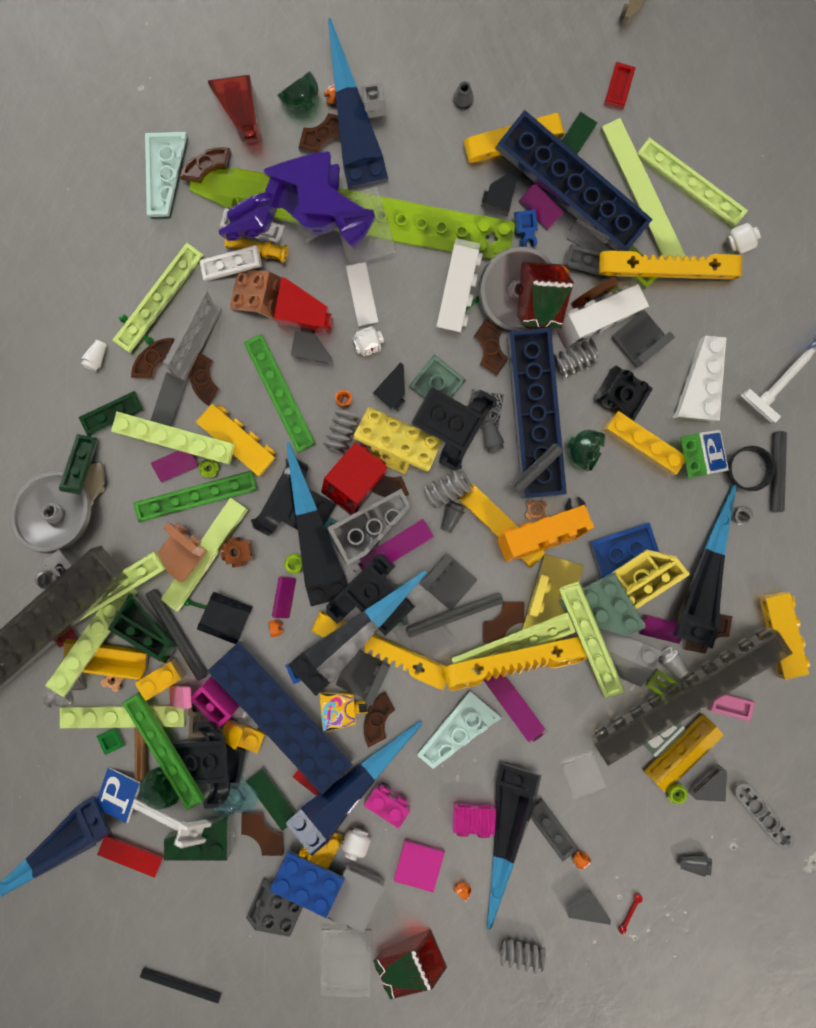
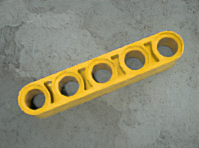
M559 113L535 118L558 139L565 135ZM512 125L465 139L463 144L468 161L474 163L502 155L495 147Z
M474 484L471 485V492H465L463 496L458 498L498 538L503 535L502 531L508 528H519ZM537 552L520 559L532 568L545 555V552Z

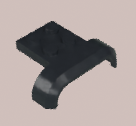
M430 387L411 423L446 442L439 462L454 471L462 468V459L488 412L493 407H496V399L485 391L478 390L467 406L439 390Z
M288 458L285 459V469L262 511L255 519L251 520L253 529L267 536L277 529L281 521L297 529ZM297 459L300 469L305 478L308 471V464ZM309 489L325 526L336 503Z
M376 555L326 605V613L338 624L355 607L363 612L398 589L386 577L396 566L385 555ZM405 598L379 627V630L386 636L415 606Z
M216 722L195 723V731H201L204 734L205 740L173 742L172 744L196 784H210V793L203 800L204 809L219 808L225 803L230 793L226 739L223 730Z

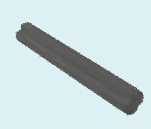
M785 431L774 433L775 474L772 491L773 512L785 511L787 432Z

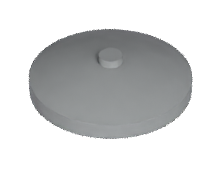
M528 247L508 248L491 258L482 271L478 289L479 300L487 317L497 326L506 330L518 331L536 328L522 325L524 320L535 319L532 288L533 285H536L534 281L537 280L540 283L544 281L546 284L550 281L553 285L555 282L560 284L557 271L552 262L541 252Z
M46 472L32 478L21 488L13 502L11 509L12 530L20 543L35 552L51 554L55 553L58 549L65 550L82 536L88 526L91 516L89 493L85 486H83L81 495L60 491L59 485L63 472Z

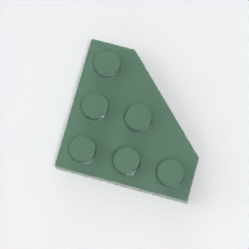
M615 572L583 588L600 629L629 636L646 628L644 620ZM561 598L559 600V603L562 606L565 613H567L568 610L566 608L563 598Z

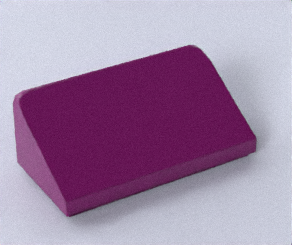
M536 183L519 200L527 210L536 209L537 220L547 230L563 215V210Z
M179 450L151 462L161 483L199 465L195 455Z
M280 576L278 578L272 611L273 618L290 617L296 578Z
M643 615L646 628L640 630V635L680 644L682 638L673 636L677 622Z

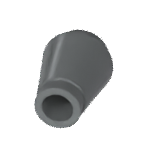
M466 81L459 84L453 95L454 102L458 106H469L474 99L471 85Z
M491 421L482 424L484 445L488 452L504 448V440L495 422Z
M450 501L448 505L446 504L440 528L452 533L465 513L463 511L465 507L454 501Z
M707 856L681 857V869L703 877L706 875L711 876L712 859L707 858Z

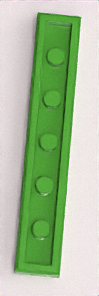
M262 333L243 342L297 453L316 445Z
M251 470L133 502L138 522H143L258 491L254 472Z
M139 692L122 702L186 810L201 803L205 799L204 795L141 693Z

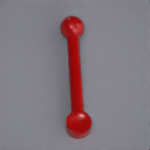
M640 894L634 895L635 901L623 926L619 928V932L622 935L627 933V926L638 903H641L643 900Z

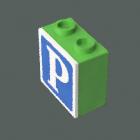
M721 430L680 437L689 478L729 470Z

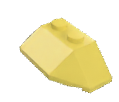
M645 550L612 572H615L636 609L690 575L678 557L651 550Z

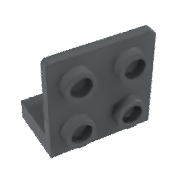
M645 310L613 335L615 341L637 367L644 364L675 338L670 331L665 335Z
M446 553L420 585L449 610H452L476 583L477 578Z
M359 650L342 670L336 685L364 698V702L372 706L388 673L390 664Z
M262 880L246 919L256 931L289 937L303 907L269 891L272 886L271 882Z

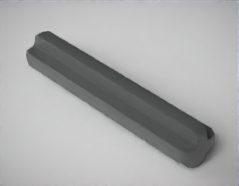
M554 443L512 483L513 489L521 493L563 453L562 448Z

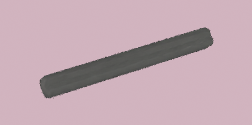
M156 589L149 591L146 594L147 599L170 637L177 644V648L198 681L207 676V672L167 606L161 600Z
M496 593L412 624L405 628L406 633L411 638L503 603L502 595Z

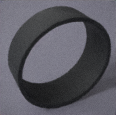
M746 446L738 450L731 457L728 463V475L737 487L747 491H758L765 488L772 481L775 474V463L770 453L759 446ZM753 451L764 459L766 475L757 486L743 487L734 479L732 463L738 453Z

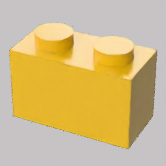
M173 658L134 684L144 700L147 701L180 681L185 676V673L177 660Z

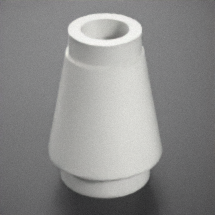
M95 340L81 358L83 360L81 365L96 372L98 368H101L107 345L102 341Z
M669 647L661 652L659 657L661 664L678 678H683L687 675L688 670L677 650Z

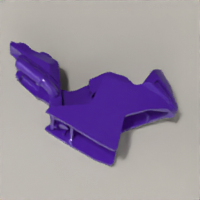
M318 152L265 168L264 173L270 177L265 192L254 196L251 195L229 208L227 216L230 224L220 229L219 235L227 241L238 240L241 236L249 238L258 237L259 233H265L270 229L277 208H282L289 212L312 234H326L338 227L340 235L352 248H355L366 237L376 217L374 210L365 209L338 192L340 167L338 164L331 165L330 152Z

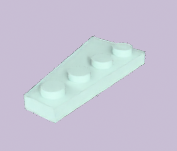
M186 132L145 133L148 217H169L188 136Z
M469 691L422 747L417 756L434 769L462 746H465L477 735L487 730L489 726L502 719V717Z

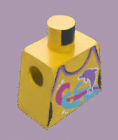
M322 690L319 693L323 733L355 725L357 722L356 714L368 713L367 703L364 701L355 702L354 693Z

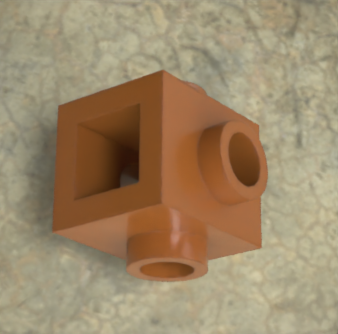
M240 537L230 538L228 543L223 544V548L220 549L222 561H225L226 564H232V568L245 566L244 561L253 560L250 540L241 541ZM235 549L238 550L237 556L234 554Z

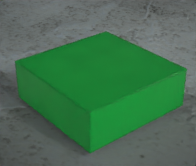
M112 728L96 736L105 755L125 746L118 728Z

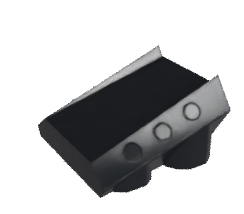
M616 365L609 370L606 379L594 396L595 401L615 413L619 411L634 421L653 388L645 381L634 377L633 372L630 370L622 369Z
M213 591L197 630L237 644L253 607L229 598L223 593L219 594Z

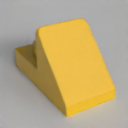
M228 719L223 727L226 744L235 750L237 747H241L258 754L265 736L263 731Z

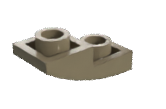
M630 0L629 4H624L620 15L624 17L622 26H626L637 16L646 0Z

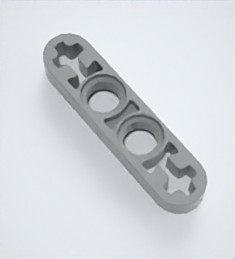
M743 781L737 782L733 786V794L776 845L784 850L792 848L795 843V837L752 786ZM740 788L746 789V793L751 797L749 800L741 794ZM755 802L762 804V809L758 813L752 811V805ZM768 818L775 819L776 823L773 828H766L765 822ZM778 831H780L784 836H787L786 843H784L781 837L777 834Z

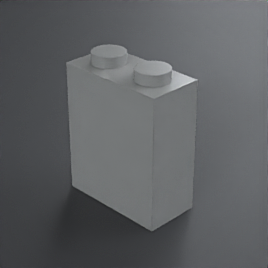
M347 863L342 873L345 880L331 907L328 919L334 923L341 922L354 932L361 931L364 933L384 888L385 880Z

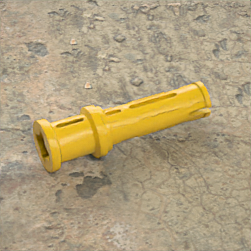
M239 238L235 241H227L225 239V248L239 250L254 245L258 246L260 255L266 260L271 258L285 263L288 256V245L285 244L280 246L272 244L271 241L263 243L245 238Z

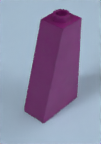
M424 519L368 552L367 555L360 558L361 562L358 565L363 570L376 555H385L391 562H394L434 536Z
M500 674L497 679L493 676L489 681L484 679L488 688L530 744L547 733L544 726L506 676L502 677Z

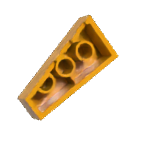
M582 505L551 517L541 518L534 523L527 522L518 529H514V527L502 531L503 535L497 541L505 562H510L575 541L594 529V525L586 506Z

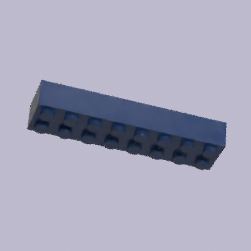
M526 110L521 113L495 147L500 154L615 251H628L653 220Z
M551 328L509 331L507 335L520 476L554 443L558 444L563 450ZM563 453L522 491L523 499L567 494Z
M240 642L207 670L321 794L353 765Z

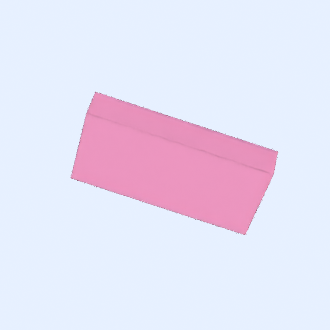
M176 684L169 687L170 706L181 709H190L192 707L190 687Z
M713 690L709 710L751 721L755 701Z

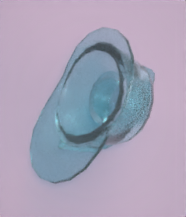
M230 783V793L225 803L219 808L211 809L224 817L231 816L234 813L248 812L256 806L258 795L256 790L246 783Z

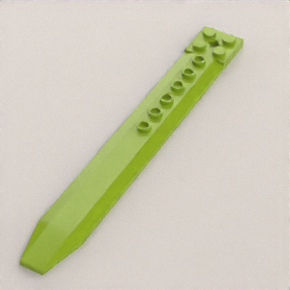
M240 168L218 169L206 175L202 183L190 182L189 191L229 209L233 196L246 199L251 195L254 196L265 192L270 177L265 173ZM339 188L338 191L357 205L365 209L374 210L376 219L366 235L368 237L449 253L453 252L455 240L458 238L480 243L479 253H483L482 259L490 260L499 252L511 248L515 230V222L478 214L473 215ZM277 208L274 218L299 223L289 212L282 208ZM490 234H493L495 238H497V241H494L493 244H489V240L486 239V236H490Z

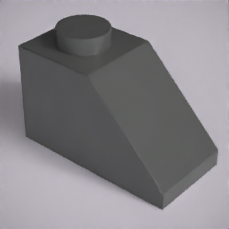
M301 328V331L295 330L291 350L292 358L333 365L332 357L317 335L313 334L312 330Z

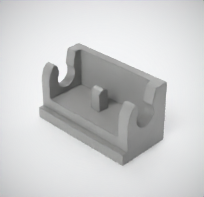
M58 549L42 562L56 576H61L57 567H61L65 572L70 571V575L72 574V569L81 570L85 567L72 549Z

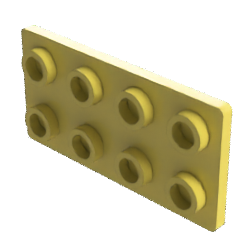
M371 407L367 408L353 436V439L371 446L370 454L376 458H381L388 468L404 475L410 464L429 472L443 441L432 434Z
M547 554L544 555L522 630L565 613L559 603V600L562 598L559 588L580 581L584 569L583 565ZM562 637V638H559V639H557V640H554V641H552V642L561 641V640H563V637Z

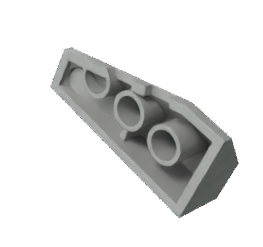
M402 489L333 524L326 528V531L342 559L348 565L367 555L411 506Z
M600 629L619 677L642 687L654 671L662 651L628 636ZM577 631L574 632V637H579Z

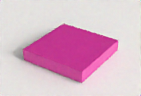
M405 839L394 882L434 893L445 851Z

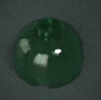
M309 71L277 96L285 107L291 111L304 109L306 112L315 106L313 101L318 97V83L311 71Z
M588 429L579 432L576 437H571L568 448L570 449L569 455L573 464L587 472L593 470L601 456L599 452L600 446L604 447L606 435L599 431Z
M156 767L143 776L140 782V798L147 806L162 810L178 803L179 797L161 767Z

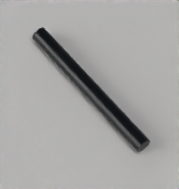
M142 969L140 974L142 979L217 1004L221 998L219 994Z

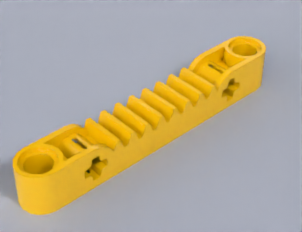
M603 251L599 253V275L739 279L742 278V255L712 254L707 258L701 256L698 259L696 256L689 259L688 256L680 258L677 255L672 259L671 255L666 258L663 255L657 258L655 255H652L648 258L647 254L641 256L634 251Z
M319 611L311 631L325 637L345 624L346 621L342 620L337 624L326 612ZM373 634L363 646L365 647L366 654L370 650L373 651V657L379 653L381 661L388 657V664L393 660L396 661L395 667L403 664V670L406 671L408 669L410 675L417 680L444 690L447 684L443 672L446 666L376 634ZM419 662L423 664L422 668H424L420 672L416 670L417 667L415 666Z
M575 637L446 666L443 672L448 689L455 691L478 686L484 681V678L489 681L492 676L497 679L500 674L502 677H505L508 672L510 675H513L515 671L520 674L523 669L529 672L531 667L537 670L539 665L543 669L545 666L559 668L580 663L587 659V655L580 638Z

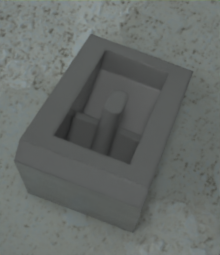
M718 765L688 793L696 800L726 802L727 771Z
M591 890L566 907L569 918L608 925L611 923L608 914Z

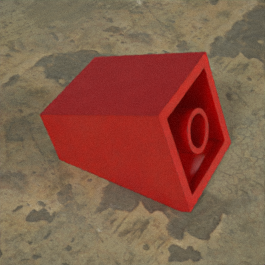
M281 277L274 320L278 326L296 330L304 328L312 330L313 333L327 335L328 329L331 330L333 324L332 313L329 312L328 307L288 279Z
M355 442L324 477L321 493L352 515L358 512L386 475L388 467L381 458H376L370 454V451L364 445H359Z

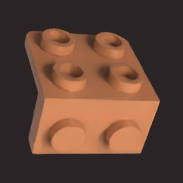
M248 270L237 273L230 308L238 311L257 312L274 319L281 277L270 271Z
M168 522L163 529L171 536L158 551V555L167 567L165 570L179 582H184L207 553V550L200 545L202 542L198 538L186 533L188 530L179 523L174 525Z

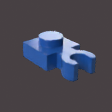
M536 209L515 212L516 234L522 233L520 246L527 247V239L530 240L531 247L536 246L537 238L533 235L534 231H538Z

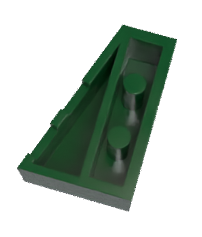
M131 593L108 627L109 631L159 662L167 663L177 647L174 640L140 598Z
M231 812L224 816L207 820L211 822V826L204 828L202 837L206 838V841L202 844L180 848L174 845L178 835L177 831L170 832L164 839V861H227L231 854Z

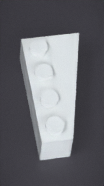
M458 238L455 240L437 327L461 332L462 326L466 327L469 315L465 314L467 306L471 307L473 294L469 293L471 286L476 285L478 274L474 273L475 266H480L483 254L479 253L480 243Z
M630 284L620 288L618 290L619 293L615 295L613 292H610L601 297L602 300L597 303L596 300H592L584 305L585 308L581 310L577 307L567 312V317L560 322L563 324H558L562 325V328H555L564 348L572 346L579 339L583 341L589 338L597 330L601 332L614 325L615 322L618 324L648 308L649 305L639 284L633 287Z
M704 336L699 340L673 419L710 423L720 420L726 337Z

